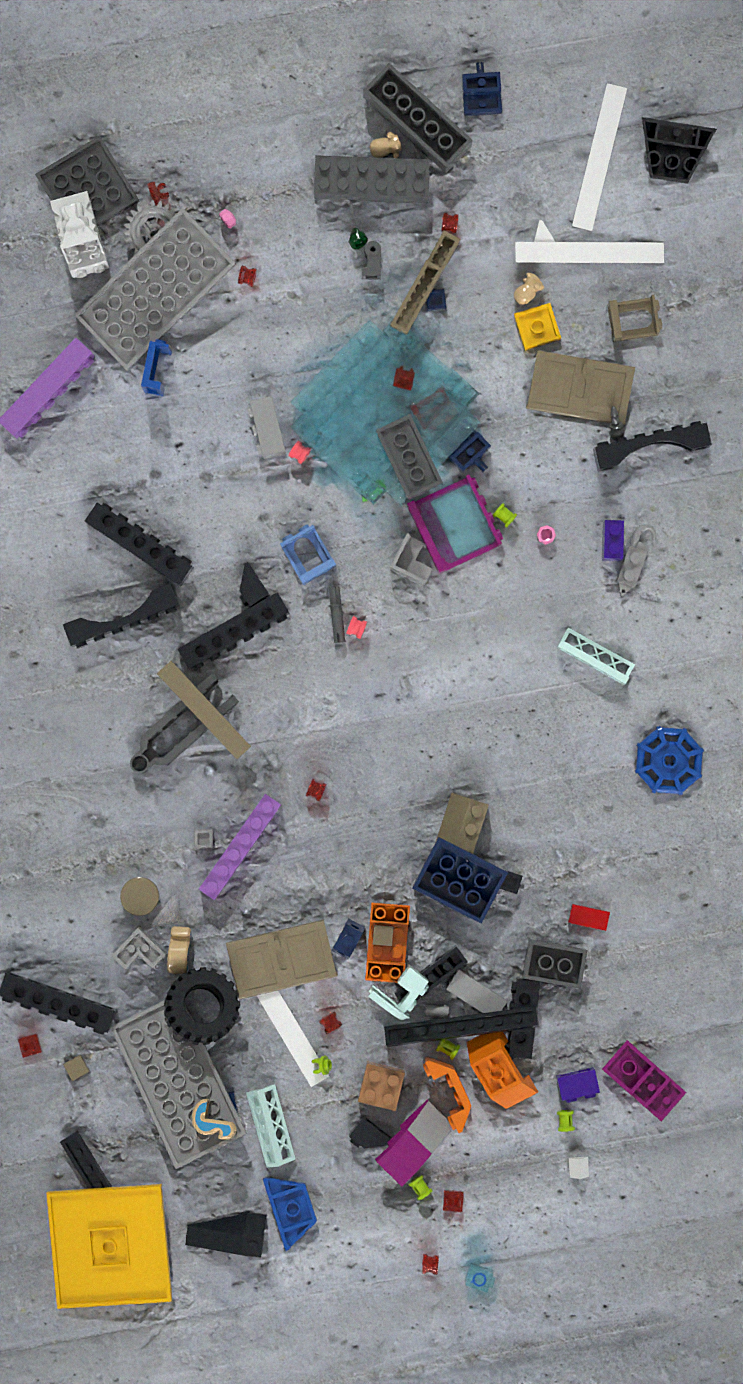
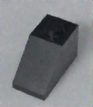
M245 563L239 590L242 595L239 598L245 606L249 604L252 607L270 596V594L249 563Z
M365 1116L361 1117L349 1133L350 1142L356 1147L362 1146L364 1149L387 1146V1142L392 1138Z

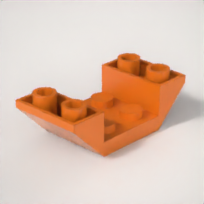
M371 902L365 980L398 983V978L405 971L410 905ZM374 925L393 926L392 946L373 945Z
M503 1032L478 1035L467 1041L469 1060L472 1069L491 1100L507 1109L539 1092L529 1075L524 1078L521 1076L504 1047L509 1041Z
M427 1056L424 1058L425 1063L423 1064L427 1076H432L433 1080L445 1075L450 1088L454 1087L456 1090L453 1094L459 1106L449 1110L450 1116H448V1121L453 1130L457 1129L458 1133H461L471 1109L467 1093L453 1065Z

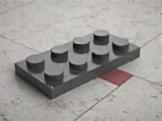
M411 414L375 430L408 500L443 484Z

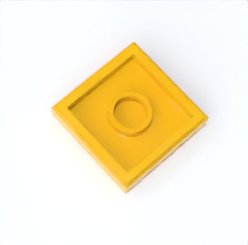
M551 303L514 313L525 351L561 340Z

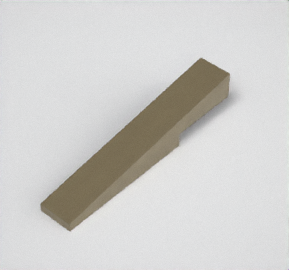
M445 230L443 231L391 322V327L406 335L408 334L459 246L460 238Z
M172 661L157 673L236 759L240 758L251 747Z

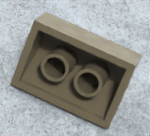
M451 793L437 839L440 837L473 854L489 805Z

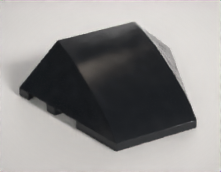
M642 117L650 178L688 184L717 129Z

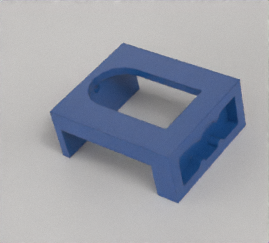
M155 339V342L150 341L141 383L144 393L164 396L165 389L162 383L154 381L159 353L172 355L169 344H166L167 342L164 340Z

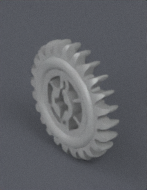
M151 200L150 206L144 201V208L137 204V212L131 209L133 217L126 216L130 223L124 224L129 230L124 231L123 234L129 235L124 241L131 242L128 249L135 248L133 255L146 244L142 239L143 236L147 235L149 239L155 236L150 235L151 230L145 222L152 228L158 227L159 232L162 226L157 223L158 218L167 224L175 216L176 208L169 211V203L162 207L161 200L158 205H155L154 200ZM155 217L156 221L155 223H149L147 219ZM143 225L146 228V233L141 235L140 230Z

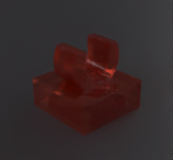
M155 182L147 184L155 205H158L161 199L169 197L168 192L164 194L160 192L161 189L166 188L165 183H160L157 187Z
M400 366V368L396 369L393 386L411 391L415 372L413 368L407 371L403 370L404 366Z
M37 1033L18 1039L23 1058L42 1052Z
M444 1190L443 1211L462 1212L464 1192Z

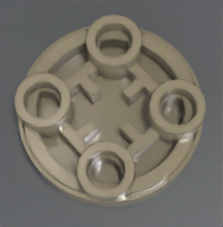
M145 877L130 879L124 884L120 893L122 906L132 915L143 916L149 914L156 908L159 902L157 885Z

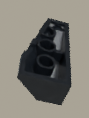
M245 1212L239 1215L187 1225L185 1245L261 1258L267 1214Z

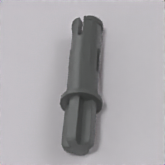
M330 586V605L328 606L331 610L334 643L346 642L342 606L344 605L341 604L340 587Z

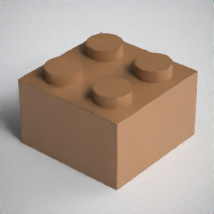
M367 1061L358 1102L396 1111L405 1070Z

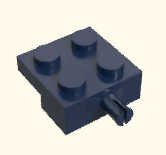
M477 62V73L462 74L464 116L502 114L500 72L484 73V62L480 64Z
M466 419L437 444V447L462 474L473 465H476L482 473L488 469V466L481 458L491 448V445Z

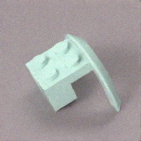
M408 965L397 980L398 984L408 991L399 1004L375 985H372L368 991L370 992L368 997L400 1020L410 1018L406 1011L410 1012L417 1003L415 1000L419 994L423 996L429 988L427 984L428 979L410 965Z

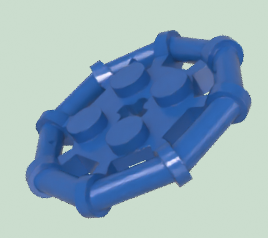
M657 726L656 730L636 745L638 749L635 773H638L654 794L658 792L683 795V792L703 776L701 770L704 749L691 737L686 728L676 729ZM665 735L678 736L677 742L666 741ZM659 737L661 741L659 745L654 749L648 747ZM683 740L693 749L692 751L688 752L682 746ZM645 752L650 753V765L644 766ZM695 755L694 769L689 768L690 756ZM666 756L674 757V764L672 766L665 764ZM652 769V771L658 776L656 782L649 776V774L646 771ZM688 772L691 776L680 783L679 778ZM663 779L674 780L675 786H666L661 784Z

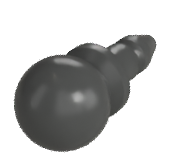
M613 406L610 413L612 423L609 424V427L611 428V438L616 440L624 437L625 430L622 427L623 423L619 421L618 411Z

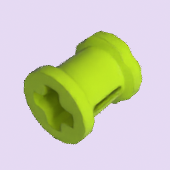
M502 503L494 512L493 517L499 518L507 528L517 517V514H513Z
M444 1039L440 1040L435 1051H441L453 1060L461 1045H456Z
M574 1110L557 1111V1115H559V1132L575 1130L572 1120Z
M422 1174L408 1183L418 1195V1200H422L433 1191L423 1180Z

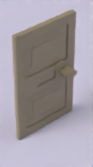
M537 350L526 409L612 423L610 413L611 408L614 406L618 411L619 421L625 426L635 367Z
M324 919L226 942L236 988L239 993V1000L338 976Z

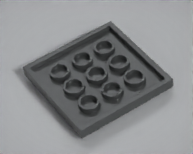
M101 136L96 137L35 174L51 201L87 191L97 227L140 202Z

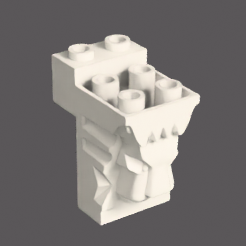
M85 191L50 201L59 232L58 236L61 241L60 247L72 277L83 278L87 274L93 272L101 273L108 269L109 265L105 249L100 238L88 192Z

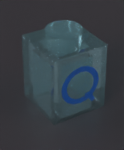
M470 1263L465 1278V1285L488 1293L489 1287L493 1288L496 1277L493 1276V1270Z

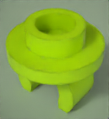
M326 1055L311 1061L312 1063L319 1064V1069L314 1070V1074L322 1073L323 1075H328L332 1069V1062Z

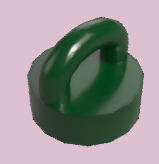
M353 228L348 243L352 249H360L366 245L368 238L363 231Z

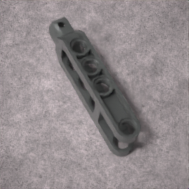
M212 673L196 688L205 695L220 679ZM232 694L226 702L219 705L216 709L224 716L239 701ZM182 700L141 736L140 751L130 761V767L134 772L144 773L153 765H169L209 730L201 723L194 730L190 731L182 741L175 744L166 755H158L152 748V741L189 709Z

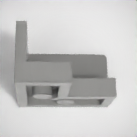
M407 533L390 566V570L424 586L432 571V568L416 561L424 543Z
M138 927L111 957L124 969H127L140 956L153 969L168 952L141 927Z

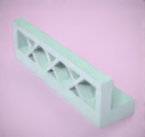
M567 628L557 646L561 651L623 685L626 684L635 664L570 628ZM569 633L577 638L578 645L572 646L565 642ZM590 644L593 646L595 654H586L583 652L582 646ZM608 654L612 663L606 665L600 661L598 655ZM624 663L629 666L625 675L616 670L615 664Z
M275 1084L246 1092L266 1168L278 1167L295 1160ZM270 1091L272 1097L270 1103L266 1101L264 1092ZM272 1110H274L277 1115L275 1121L271 1119L270 1114ZM277 1129L281 1130L282 1133L280 1140L276 1137ZM282 1148H285L287 1151L288 1157L285 1159H282Z

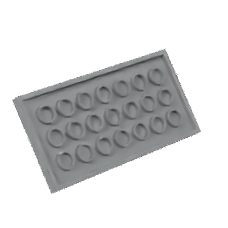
M182 208L74 316L128 371L148 352L150 341L160 340L236 263L193 217Z
M164 1001L112 1026L111 1030L175 1168L178 1169L247 1133L206 1045H203V1043L194 1045L192 1041L188 1040L185 1042L181 1040L183 1037L179 1034L176 1036L173 1033L174 1029L166 1023L168 1019L164 1016L165 1006ZM184 1001V1009L187 1015L193 1020L192 1015ZM202 1099H210L207 1119L233 1122L237 1129L235 1136L228 1140H221L218 1138L219 1132L213 1135H203L197 1132L192 1123V1113L195 1105Z

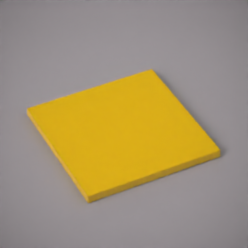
M162 1184L48 1191L46 1193L57 1309L160 1303L173 1300Z

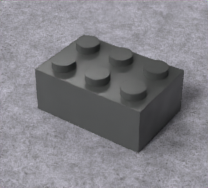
M528 939L522 977L524 979L581 989L588 950Z

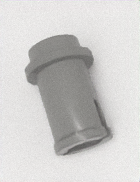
M426 1004L425 1016L442 1017V1019L448 1018L449 1006H445V1004L443 1006Z

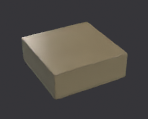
M374 925L373 945L392 946L393 926Z
M81 1054L63 1064L72 1081L90 1072Z

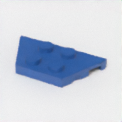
M264 1177L263 1182L285 1251H287L317 1222L314 1208L305 1183Z

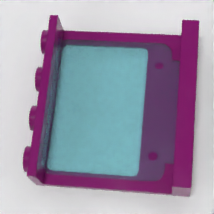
M466 475L464 479L415 502L413 500L407 503V508L439 574L502 544L503 536L499 529H495L493 525L495 522L491 512L487 513L485 508L487 505L483 495L479 496L477 481L475 478H471L470 475Z

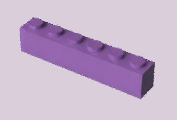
M75 338L0 417V424L16 439L24 437L29 431L28 427L40 420L42 417L41 413L45 409L49 410L54 405L55 398L58 395L62 396L67 391V386L70 382H75L80 377V372L94 362V354Z
M267 794L262 797L200 886V891L216 900L282 804Z

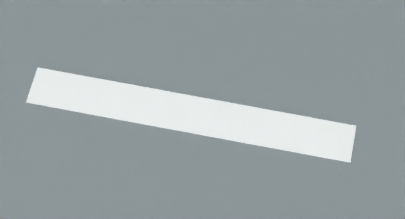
M607 83L572 223L573 227L590 231L593 229L627 88Z
M515 242L516 262L664 263V243Z
M279 991L257 995L310 1086L313 1087L329 1077V1075H323L322 1073H313L314 1070L319 1069V1064L312 1063L311 1061L318 1058Z

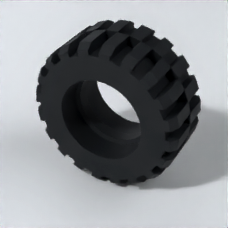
M200 967L199 970L193 968L187 973L181 974L169 988L164 1001V1016L168 1019L166 1022L168 1026L174 1029L173 1033L176 1036L179 1034L183 1037L181 1040L185 1042L188 1040L192 1041L194 1045L199 1043L208 1045L213 1041H219L234 1026L239 1016L238 990H234L232 980L230 982L226 980L227 976L224 973L219 975L217 970L213 968L210 971L206 970V967ZM196 989L207 990L217 998L220 1011L215 1020L202 1024L193 1021L187 1015L184 1009V1001L191 991Z

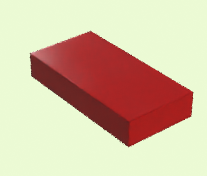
M572 904L568 923L606 931L610 912Z

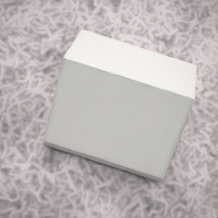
M588 1157L569 1158L570 1178L583 1179L589 1177Z

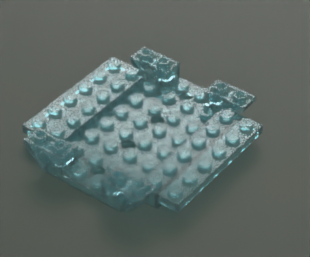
M369 320L291 401V404L302 413L291 425V429L313 452L367 501L374 505L386 493L402 506L408 499L377 433H370L367 430L368 425L374 423L379 429L411 414L437 469L479 426L480 421L466 408L480 393L454 369L446 367L424 346V342L411 330L406 335L391 327L390 322L382 332ZM428 369L431 374L427 378H422L420 371ZM401 396L404 398V403L402 405H395L393 402L394 398ZM342 452H351V458L343 460L341 458Z

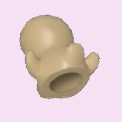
M392 132L387 133V138L383 137L373 140L369 147L372 156L375 158H383L390 153L393 154V158H398L399 151L402 150L397 134Z
M526 273L527 278L523 279L524 284L514 291V299L518 304H528L534 299L537 291L544 289V285L535 274Z

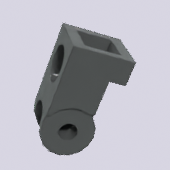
M370 241L365 245L367 267H362V279L381 280V246L376 241Z

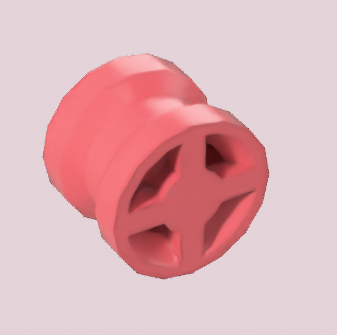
M298 440L288 456L297 459L298 463L302 464L311 452V448L303 446L302 442Z
M353 616L346 634H354L358 639H361L367 621H359L357 617Z

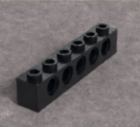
M97 502L84 520L88 525L179 586L183 585L194 568L191 565L192 561L183 555L180 558L175 554V549L169 545L162 546L159 544L160 539L152 534L147 536L143 533L144 529L136 523L132 526L127 522L129 520L121 513L118 515L111 512L113 508L103 502L101 505ZM107 517H112L114 520L111 526L104 525V520ZM122 528H129L128 536L121 537L120 530ZM139 538L145 539V545L141 548L135 545L136 540ZM154 549H160L161 555L158 558H152L151 552ZM171 559L177 561V566L174 569L167 567V563Z
M277 592L178 648V651L188 669L196 671L204 666L203 662L209 659L214 661L221 657V652L225 650L230 652L237 648V643L242 640L247 642L253 639V634L260 631L263 633L269 630L272 623L277 621L279 624L285 621L290 613ZM271 609L273 611L272 618L265 619L263 617L264 610ZM250 618L257 621L256 626L252 629L246 626V622ZM232 628L240 630V635L237 638L230 637L229 632ZM221 637L223 639L221 647L213 646L215 638ZM199 647H205V656L198 657L196 650Z
M11 972L5 973L0 987V996L5 1002H19L23 1008L31 1010L33 1007L39 1009L38 1013L46 1016H49V1014L56 1015V1019L63 1022L68 1020L74 1021L76 1026L94 1028L93 1032L104 1035V1032L108 1033L117 1012L115 1008ZM18 986L25 989L23 997L18 996L16 993ZM36 993L43 995L42 1003L35 1001L34 996ZM54 999H58L61 1001V1009H55L53 1007L52 1003ZM73 1005L80 1008V1014L77 1016L71 1013ZM96 1012L98 1014V1021H91L89 1013Z

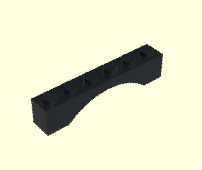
M696 421L684 428L682 425L671 427L670 431L664 432V429L655 430L652 435L646 436L645 433L634 435V438L627 440V437L616 439L615 443L608 444V441L597 443V447H594L593 453L597 471L600 472L617 468L628 455L649 445L669 444L692 452L709 448L712 443L707 423L701 424V421Z
M169 583L152 590L149 597L138 609L121 619L98 622L78 618L63 624L70 646H76L79 649L87 646L88 641L94 640L97 642L105 639V635L112 633V635L119 634L127 626H130V628L141 625L140 621L146 619L152 621L159 618L161 613L171 614L176 612V608L180 604L172 584Z

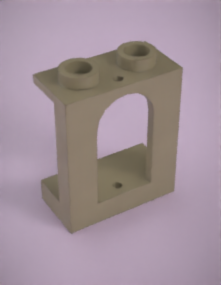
M655 294L651 295L650 298L623 302L612 300L607 304L613 342L658 336L660 330H662L661 318L658 319L657 314L660 306L659 301L655 300ZM646 310L651 314L652 322L648 327L621 331L619 313Z

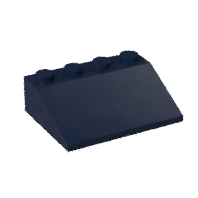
M438 837L412 889L482 924L508 872Z

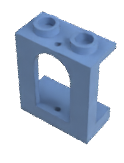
M307 524L301 527L298 534L294 536L289 534L280 543L303 585L336 567V563L330 556L314 525L309 527ZM300 538L309 539L323 561L322 564L306 572L294 550V544Z

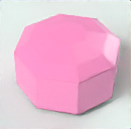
M224 209L219 213V217L228 228L231 229L236 225L235 216L228 209Z
M548 525L540 527L536 534L538 541L544 545L552 543L556 536L554 528Z

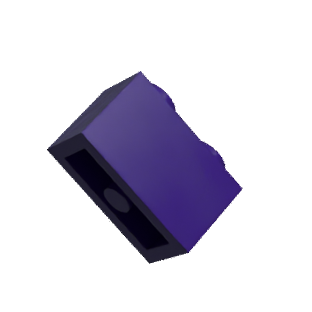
M605 520L602 529V561H621L624 550V520Z
M593 1067L556 1075L560 1098L562 1101L566 1100V1103L575 1102L578 1097L585 1096V1099L596 1097V1093H600L596 1071Z

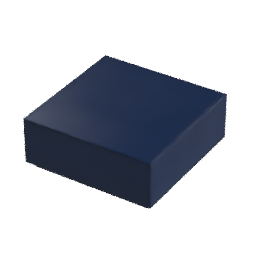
M437 289L431 292L426 301L427 311L446 309L444 289Z

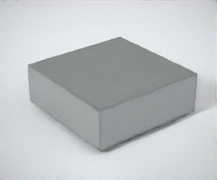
M194 829V849H213V829Z

